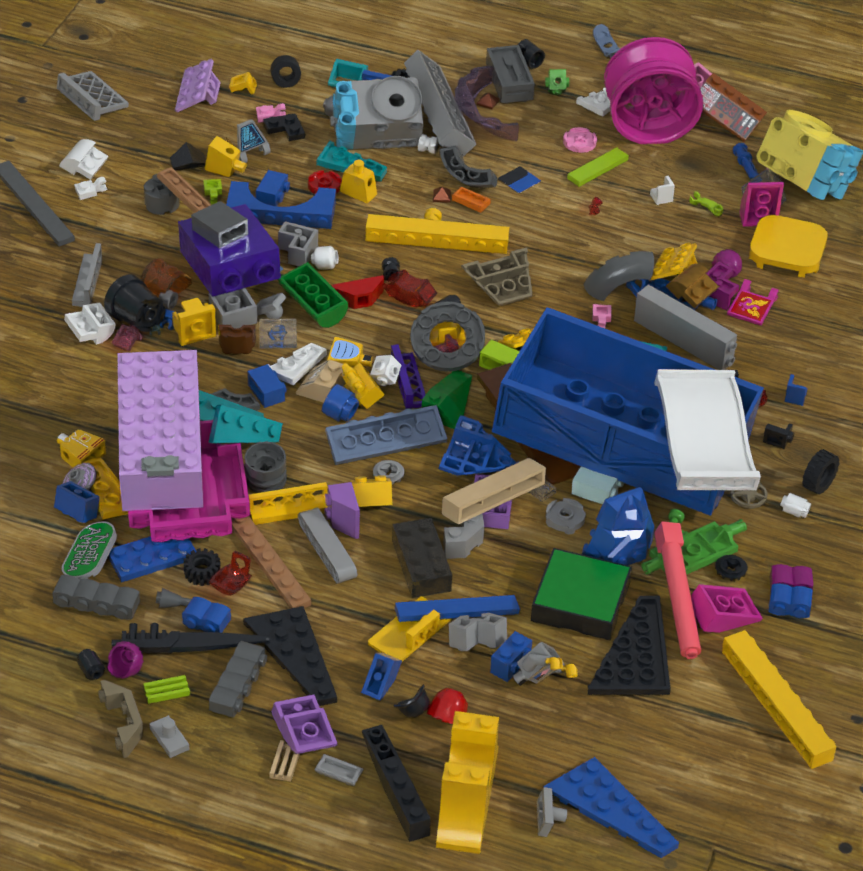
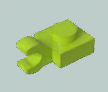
M221 179L203 180L205 196L210 195V202L213 205L218 202V195H222Z

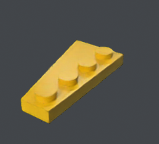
M98 458L84 461V463H90L96 469V479L91 486L92 493L100 496L98 509L102 520L128 514V511H122L120 481L104 460Z

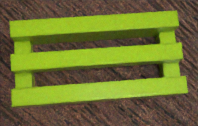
M185 675L144 683L148 704L190 696V689L188 688Z

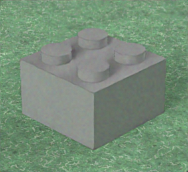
M246 288L214 297L209 293V305L213 304L215 307L217 324L241 328L242 325L257 323V305Z

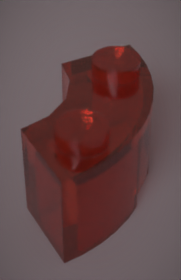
M405 269L393 273L382 285L390 297L413 307L427 306L437 294L428 279L415 278Z

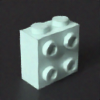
M581 466L573 479L571 494L603 504L605 499L616 496L618 488L622 487L624 483L618 481L617 478Z

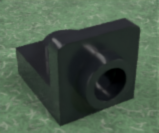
M789 423L786 429L767 424L763 442L785 449L786 445L791 443L794 437V432H792L793 424Z

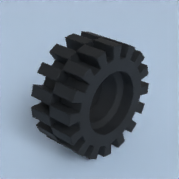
M200 548L197 549V552L194 550L190 551L191 555L187 554L186 558H184V574L188 582L191 583L193 581V585L196 586L198 583H200V586H204V583L211 585V581L213 583L216 582V578L219 579L221 574L220 557L218 558V554H214L213 550L208 552L206 548H204V551H201ZM201 565L208 566L205 569H198L196 567Z

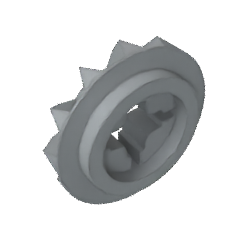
M384 460L374 466L373 477L385 475L386 478H390L393 485L394 482H400L401 478H404V468L396 461Z

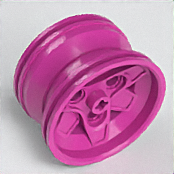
M661 37L635 40L619 49L606 66L604 84L610 100L612 120L616 129L625 138L639 144H665L684 136L698 122L703 110V97L696 80L693 59L689 52L679 43ZM681 91L679 95H677L675 92Z

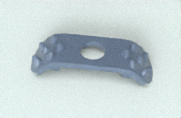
M603 24L594 27L593 36L605 57L612 58L619 50V47L610 35L608 27ZM605 44H612V47L605 48L603 46Z

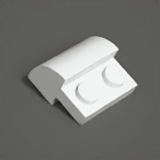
M82 139L77 142L59 166L73 175L79 172L91 180L107 161L108 155L94 147L96 142Z
M100 302L83 305L82 311L65 314L64 319L80 342L93 340L96 345L106 341L113 334L116 325Z

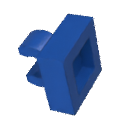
M166 309L165 316L159 324L160 328H163L164 324L168 322V329L173 330L172 312L175 311Z

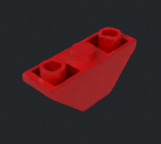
M384 276L332 284L331 286L348 302L349 308L369 307L384 292Z

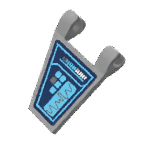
M252 119L237 125V147L240 150V161L247 163L248 159L245 152L259 147V151H263L264 155L271 152L268 141Z

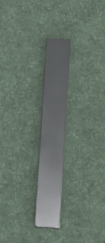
M10 161L0 163V179L54 242L60 247L75 241V236L13 164Z

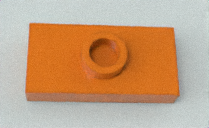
M462 186L452 195L453 201L480 213L491 203V199Z

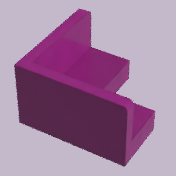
M717 262L706 273L719 286L709 297L717 299L716 306L727 311L730 307L731 298L739 291V285L728 280L733 275L734 269L721 262Z

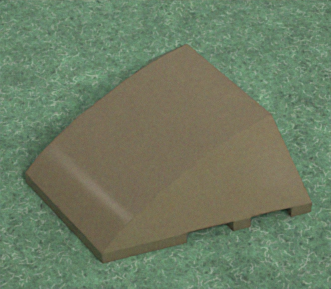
M527 247L511 251L510 256L484 263L474 261L461 265L498 306L532 297Z

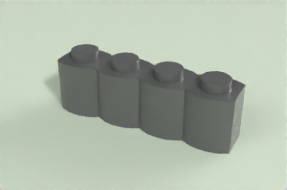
M61 575L52 593L53 603L60 607H74L79 611H94L99 615H113L125 620L133 619L140 603V592L136 589L118 587L110 583H99L91 579H79L71 575Z
M244 641L239 642L234 655L227 664L226 670L221 675L217 686L210 696L209 711L234 717L237 712L242 710L244 698L250 695L251 685L259 677V669L266 664L267 655L265 654V647Z

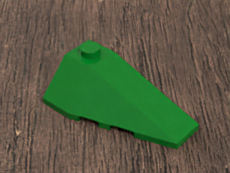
M460 370L451 372L428 391L422 399L421 408L437 405L442 424L455 429L460 415H465L473 375Z

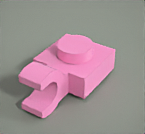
M278 104L275 108H273V105L256 107L258 123L263 122V119L286 115L285 111L281 112V110H286L285 104Z
M593 304L592 321H598L599 327L605 328L606 322H611V305Z

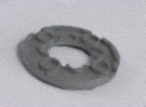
M439 302L422 310L421 314L414 320L410 334L411 346L417 358L426 366L439 371H456L471 365L480 356V351L485 345V328L478 314L466 308L465 305L457 302ZM442 322H454L464 329L466 341L459 350L452 353H443L433 347L430 342L432 329Z

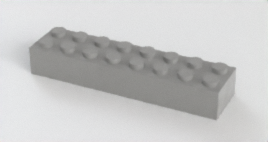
M417 50L404 62L407 69L406 73L410 77L418 79L419 89L422 94L423 111L428 115V122L432 125V131L438 138L437 142L442 147L457 146L464 157L476 145V142L440 65Z

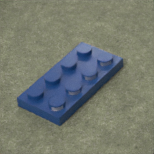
M150 536L112 548L108 558L122 583L182 564L186 555H191L190 551H197L189 538L185 540L170 539L165 542L151 541Z

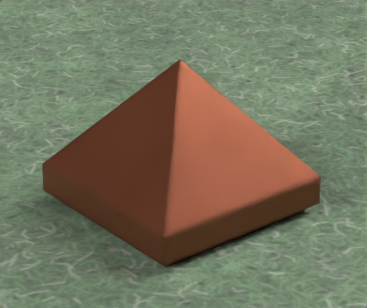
M485 93L477 102V105L493 109L498 103L499 98L490 93Z
M445 187L434 189L433 202L450 203V189Z

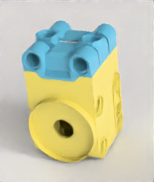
M787 110L784 117H777L771 121L757 153V160L774 173L791 181L818 199L824 200L827 193L835 198L842 199L849 183H852L858 174L856 168L863 155V150L834 135L832 128L825 122L800 111Z

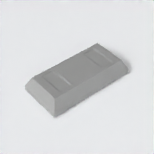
M324 754L314 771L354 786L363 768Z

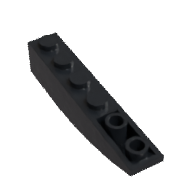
M383 725L362 730L381 784L409 842L430 836L431 818Z

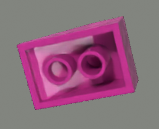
M783 182L748 183L741 199L739 212L743 226H757L759 220L765 216H779L784 187Z
M699 584L691 594L694 615L705 632L720 633L760 622L763 619L744 588Z

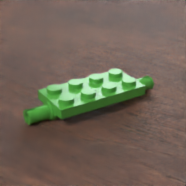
M739 519L732 524L719 526L714 521L683 535L684 544L681 549L686 574L714 563L724 555L738 552L739 546L734 542L733 536L746 531V523ZM657 547L651 549L649 556L652 559L641 564L642 570L647 575L658 569H662L665 572L662 553H658Z

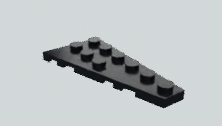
M304 606L243 618V624L246 628H250L254 635L270 637L269 641L263 642L265 649L283 669L290 673L293 681L299 683L302 691L307 696L315 695L319 706L337 703L335 689Z

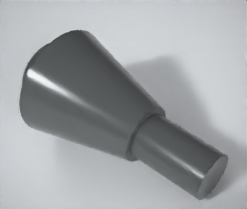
M162 588L161 592L157 591L155 603L159 604V608L177 607L180 605L188 606L192 599L181 597Z

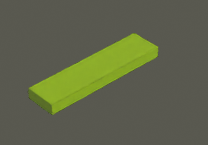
M616 147L568 173L567 179L580 187L628 161L629 155Z

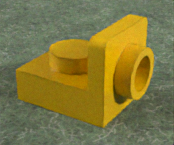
M247 72L231 77L229 88L231 92L242 91L247 88L252 95L255 93L257 82Z

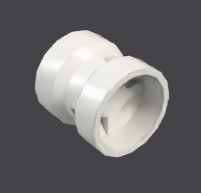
M422 134L419 138L418 151L424 152L428 150L429 153L435 154L438 147V138L434 136L430 138Z

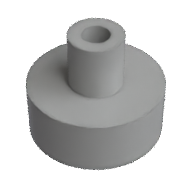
M168 290L166 293H160L159 298L164 302L163 306L171 310L178 301V294Z

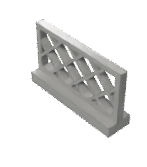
M92 71L67 76L65 73L58 74L57 89L94 121L100 120V114L129 106V103Z

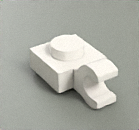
M104 177L97 178L94 183L89 180L74 184L75 191L80 200L97 196V192L107 190L106 185L103 184L106 183Z

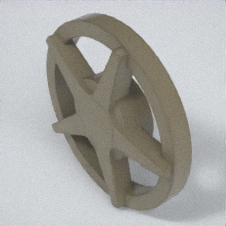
M759 482L757 489L759 488L764 495L757 493L756 490H742L738 492L731 490L730 496L737 505L753 509L762 506L766 502L768 493L766 488ZM741 496V498L744 501H747V503L741 502L736 497ZM756 498L762 499L758 503L750 504Z

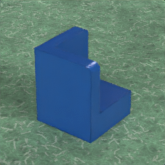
M791 374L787 385L785 402L803 406L808 388L793 384L795 375Z

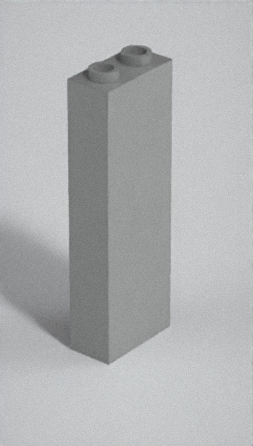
M649 284L637 293L635 322L719 370H725L728 366H732L735 361L734 354L737 347L736 333Z

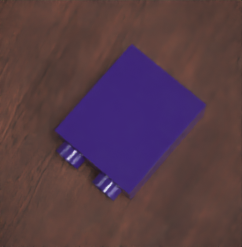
M246 204L231 208L248 219V235L221 248H218L192 230V218L178 221L180 252L212 297L281 278L279 247Z

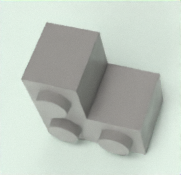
M286 221L283 223L278 231V247L288 251V264L301 266L310 261L311 254L318 247L317 229Z

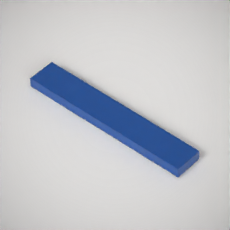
M515 595L395 603V611L399 622L420 621L424 615H428L432 610L440 613V619L458 618L464 615L481 617L483 613L512 615L519 614L520 610Z

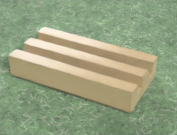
M280 740L270 770V778L291 782L300 754L294 752L288 774L284 775L290 753L293 750L283 740ZM283 750H286L279 773L276 774Z

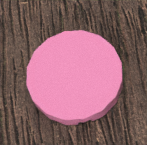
M572 128L569 132L566 131L564 133L563 144L568 150L573 152H589L596 147L597 136L594 132L592 134L587 128Z

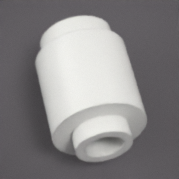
M789 493L788 496L784 495L780 506L783 507V512L799 518H806L811 503L807 502V499Z

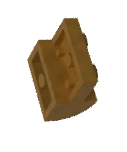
M691 264L670 281L666 288L678 299L683 297L693 308H696L715 292L719 286L706 274L709 270L705 266Z

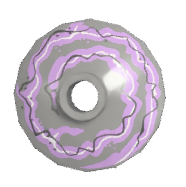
M90 463L78 464L66 474L63 484L72 481L89 490L96 479V469Z

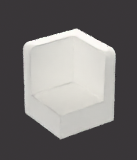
M665 176L664 185L651 189L650 195L657 205L673 202L675 185L669 176Z

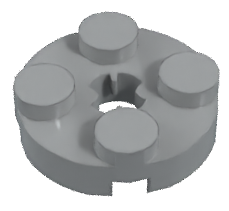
M563 498V501L559 502L554 500L546 508L547 526L566 534H574L575 530L581 528L585 522L586 513L583 510L582 504L576 500Z

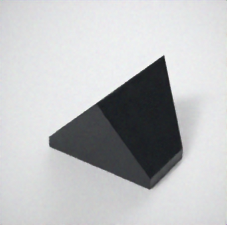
M186 142L170 157L172 168L176 171L205 167L206 158L203 152Z

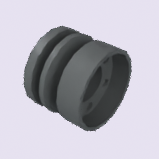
M267 441L252 445L244 456L248 487L256 493L282 489L287 481L286 454L283 448L276 443Z

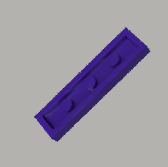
M399 344L391 345V355L401 364L397 382L405 409L421 408L422 401L413 402L415 396L423 399L426 395L413 352L401 354ZM410 359V362L407 365L404 364L403 360ZM407 371L413 373L414 375L412 377H409ZM411 383L418 387L415 390L412 389Z

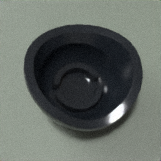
M423 684L413 698L401 701L393 706L398 708L407 718H415L422 715L430 705L425 685Z

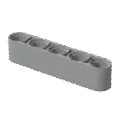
M314 508L299 513L298 521L302 530L334 581L339 584L356 578L357 569L354 562L320 509Z

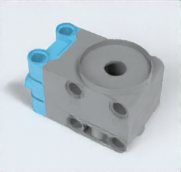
M390 76L384 79L340 81L337 83L335 93H333V116L338 118L336 124L337 147L343 146L348 150L418 146L424 126L421 109L422 94L419 89L418 79L414 77Z

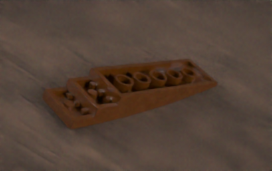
M511 363L477 374V380L486 390V398L495 408L494 414L496 412L500 384L511 367ZM517 442L528 458L546 467L545 480L550 486L574 478L581 467Z

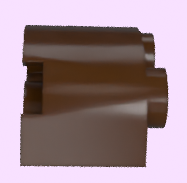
M218 324L219 345L222 348V352L225 354H250L256 343V325H242L241 328H233L231 325Z

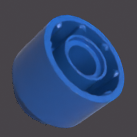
M336 384L323 403L322 413L338 422L341 419L347 422L357 411L359 401L355 398V393Z

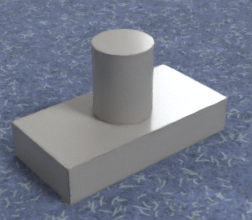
M169 715L150 723L151 732L169 758L189 750V743Z
M543 787L537 799L538 836L547 837L554 821H566L567 809L553 807L552 789Z

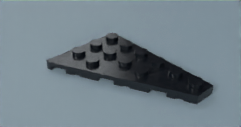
M660 596L638 597L628 619L623 623L618 636L614 639L611 649L606 653L600 668L597 669L591 684L588 685V695H670L671 687Z

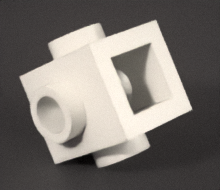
M392 355L376 356L370 376L381 386L395 384L401 364Z

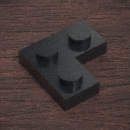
M296 113L263 119V125L267 134L285 132L288 141L305 139V132Z

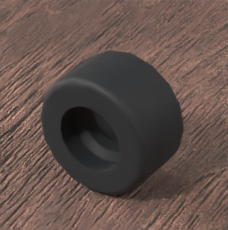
M282 55L272 62L270 72L276 85L282 88H289L299 82L301 69L294 57ZM284 67L292 69V73L288 76H281L279 71Z

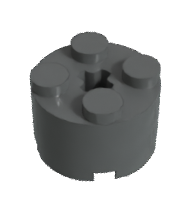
M157 174L153 175L144 184V203L149 212L164 215V212L170 211L172 213L179 208L180 199L157 178Z

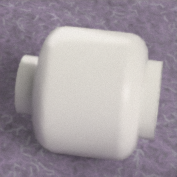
M332 246L317 247L314 253L311 254V262L315 264L318 270L333 269L339 261L338 252Z

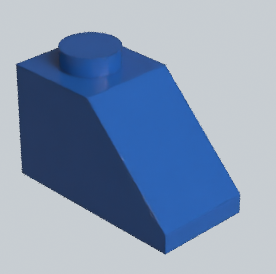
M375 653L361 693L382 700L395 681L402 660L385 653Z

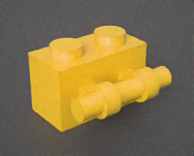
M360 362L353 368L349 367L347 363L341 366L344 375L342 377L346 382L344 386L355 393L359 406L362 404L368 409L385 395L376 381L370 376L369 371Z
M385 475L375 476V479H367V477L360 476L355 477V480H350L359 507L392 505V482Z

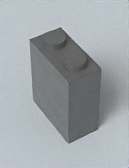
M221 201L191 215L192 230L218 248L248 235V219Z

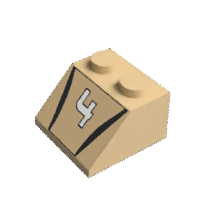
M327 360L313 367L296 391V394L324 403L327 395L336 384L344 386L346 383L342 377L344 376L341 368L343 364Z

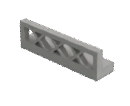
M99 243L95 244L93 254L83 255L72 298V306L83 307V305L92 303L102 264V249Z

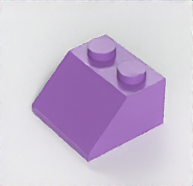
M352 482L328 485V494H325V503L328 508H325L326 520H330L332 528L355 539L359 538L360 509Z

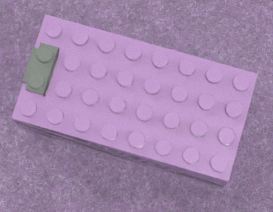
M197 350L117 353L119 479L122 511L203 508Z

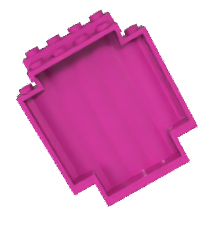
M213 420L200 421L203 508L128 511L130 528L141 529L150 525L151 541L154 542L231 534V518L241 519L250 516L241 443H208Z

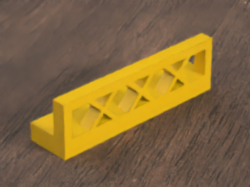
M327 483L249 494L250 518L255 525L295 519L298 518L299 513L314 508H319L322 514H325V508H328L325 503V494H328ZM322 490V494L313 495L315 491ZM296 494H303L300 498H293ZM276 497H283L280 501H273ZM263 500L261 504L254 505L253 501Z

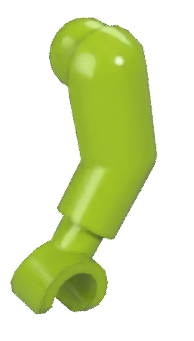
M694 191L693 195L697 200L690 196L689 201L692 205L700 203L701 206L708 208L714 216H721L723 214V206L721 204H717L715 201L705 197L701 198L697 191Z

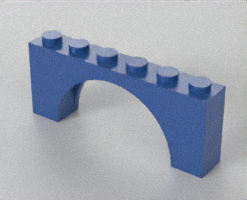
M231 181L226 205L231 208L246 204L261 224L283 225L286 221L305 227L332 229L336 205V189L318 188L315 196L305 203L290 207H277L257 200L249 190V182Z

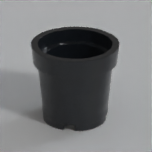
M132 274L124 275L114 281L104 299V308L109 316L118 321L127 322L142 332H149L153 330V326H158L162 322L166 311L162 303L163 301L153 294L140 278Z

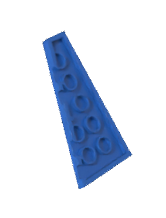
M595 757L543 786L551 788L552 794L560 798V802L566 805L568 803L573 805L583 815L607 828L612 827L619 831L618 834L626 838L628 836L637 841L638 846L660 858L678 848L679 842Z

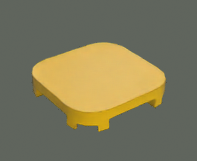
M778 215L765 216L757 224L750 245L749 259L757 263L756 267L763 269L764 264L799 271L798 277H805V274L817 273L824 249L826 248L827 231L822 226L807 221Z

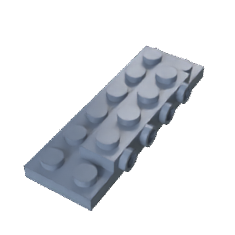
M437 405L414 410L405 409L399 413L389 412L383 416H370L360 421L350 420L345 424L330 426L325 429L335 465L445 443L447 441Z

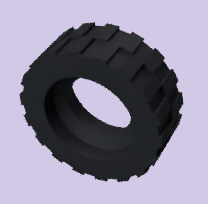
M825 449L817 452L811 458L804 471L803 487L819 495L824 493L838 472L840 464L838 456Z

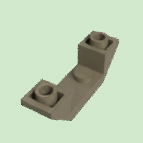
M102 680L101 690H98L100 702L105 703L107 710L121 707L122 713L127 714V726L117 728L118 737L114 738L116 749L121 750L123 758H126L143 737L142 719L131 690Z

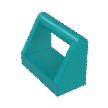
M336 59L328 86L336 87L337 83L340 82L336 81L337 77L361 81L362 72L368 70V65Z

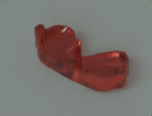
M596 196L588 206L589 215L600 213L598 206L602 205L603 202Z

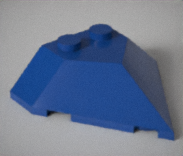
M460 415L446 454L444 453L438 469L459 476L497 472L519 463V461L515 462L510 457L511 453L492 434L488 435L483 430V425L479 421Z

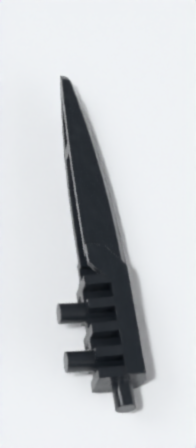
M130 623L129 633L122 631V639H113L111 645L113 648L117 642L128 641L138 646L142 654H171L173 652L237 647L240 641L258 644L269 641L270 637L216 632L171 631L168 634L167 630H162V633H158V623L150 624V633H146L145 630L137 633L138 625Z

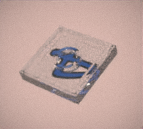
M259 319L260 348H297L296 319Z

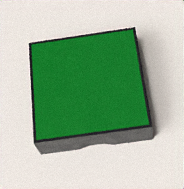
M553 548L532 603L531 621L611 640L618 620L619 609L624 603L630 585L632 566Z

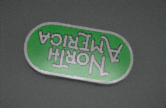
M101 521L84 527L78 533L62 564L63 574L79 579H88L92 575L93 577L101 571L117 539L114 526L109 522Z

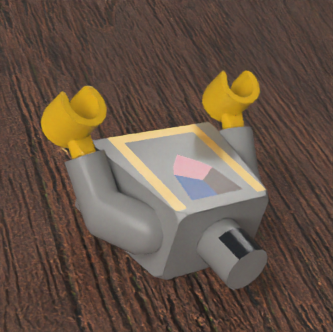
M540 642L517 662L521 670L513 675V678L521 686L528 680L539 683L553 672L562 673V671H566L567 678H576L578 672L574 664L565 665L553 647Z

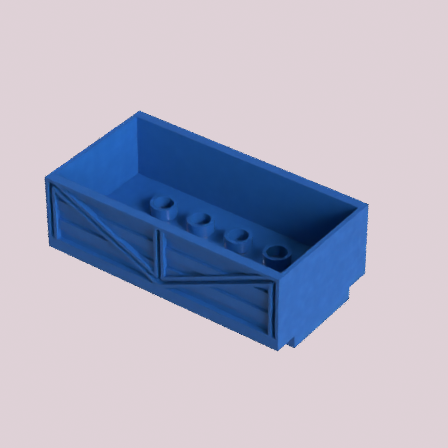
M547 307L501 381L492 432L589 470L617 478L618 481L636 488L641 487L644 491L710 516L714 509L717 508L725 490H677V478L668 446L662 400L658 386L654 384L658 369H715ZM735 377L742 400L749 440L764 387Z

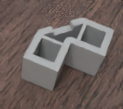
M483 514L463 522L461 527H444L443 547L445 559L466 558L474 547H479L483 543Z
M483 613L480 618L469 619V615H464L449 623V646L457 648L459 651H468L478 643L487 645L489 648H497L507 640V617Z

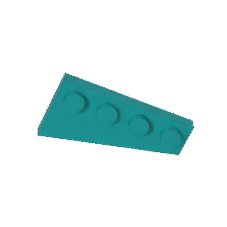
M332 141L328 142L316 160V165L343 173L355 160L364 161V167L374 172L375 181L381 182L387 173V166L371 159L365 160L356 152L352 154L343 146H335V143Z
M199 390L200 421L213 420L216 405H224L264 418V414Z
M216 405L208 443L279 442L283 423L224 405Z

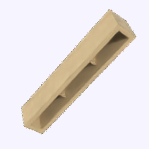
M527 458L443 497L442 515L459 525L544 485L546 467L531 458Z

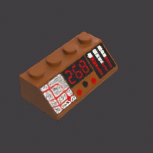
M714 73L710 75L700 88L703 97L702 112L743 142L757 128L767 113Z

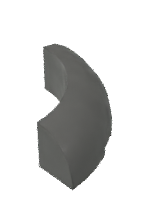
M457 146L440 149L444 166L458 181L475 188H493L497 186V177L491 169L468 167L464 162L463 154Z
M630 252V255L623 257L618 255L605 261V265L598 270L595 269L588 276L584 283V288L592 297L605 301L611 291L626 282L639 279L651 280L654 269L653 252Z

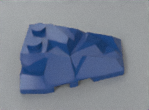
M638 487L605 499L596 518L599 524L596 530L591 529L590 535L592 539L589 544L586 543L584 545L582 555L624 565H631L646 559L648 549L653 541L655 526L642 488Z

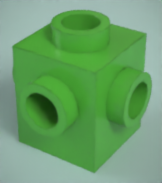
M549 69L548 77H545V87H548V92L560 95L566 91V87H569V77H566V69Z

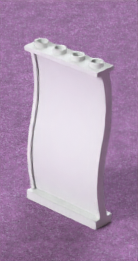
M658 369L654 384L658 386L662 400L668 446L677 478V490H757L761 476L760 472L756 471L750 451L744 409L735 380V370Z

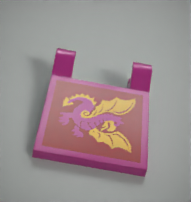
M744 279L741 289L727 315L762 326L772 305L778 298L777 293L779 290L771 288L768 297L749 292L751 281Z

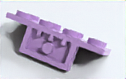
M212 59L204 60L194 67H188L184 71L175 107L176 112L204 100H207L210 105L216 103L221 82L212 72L214 62Z

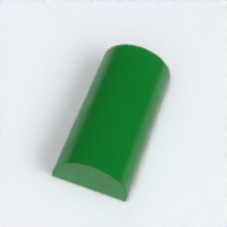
M308 262L277 279L283 289L321 327L328 328L336 325L343 319L348 310V302Z

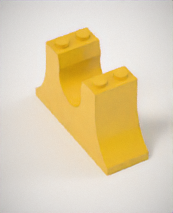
M455 711L451 733L449 762H445L442 776L436 848L480 854L499 748L497 746L499 717Z

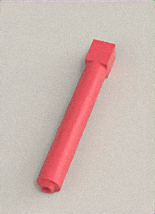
M661 522L654 535L657 551L662 553L680 652L683 657L694 659L701 653V646L681 549L684 544L680 523Z

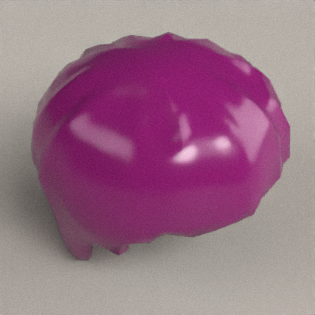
M731 249L720 251L712 260V267L717 262H721L733 268V275L730 278L736 277L742 271L741 256Z
M128 641L117 642L110 650L108 656L109 663L107 669L109 673L120 679L138 674L144 662L143 654L139 647Z

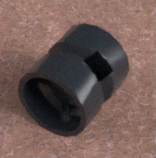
M524 39L517 44L522 51L527 66L531 69L538 68L545 59L544 51L531 41Z

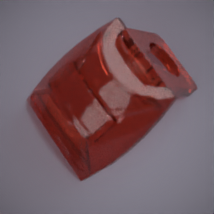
M234 551L231 564L224 566L216 572L209 583L225 595H234L252 577L249 574L251 559L238 551ZM236 559H242L245 567L240 569Z

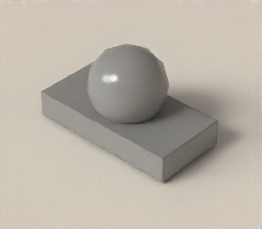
M279 293L261 299L256 304L257 316L265 313L270 320L281 318L283 314L281 304L286 299L285 295Z

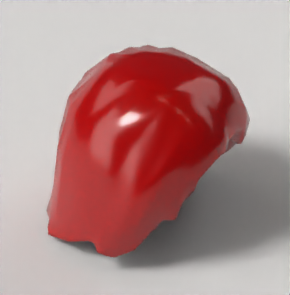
M444 688L433 697L427 709V714L435 719L442 720V722L453 724L455 711L467 713L468 704L463 693L452 688Z

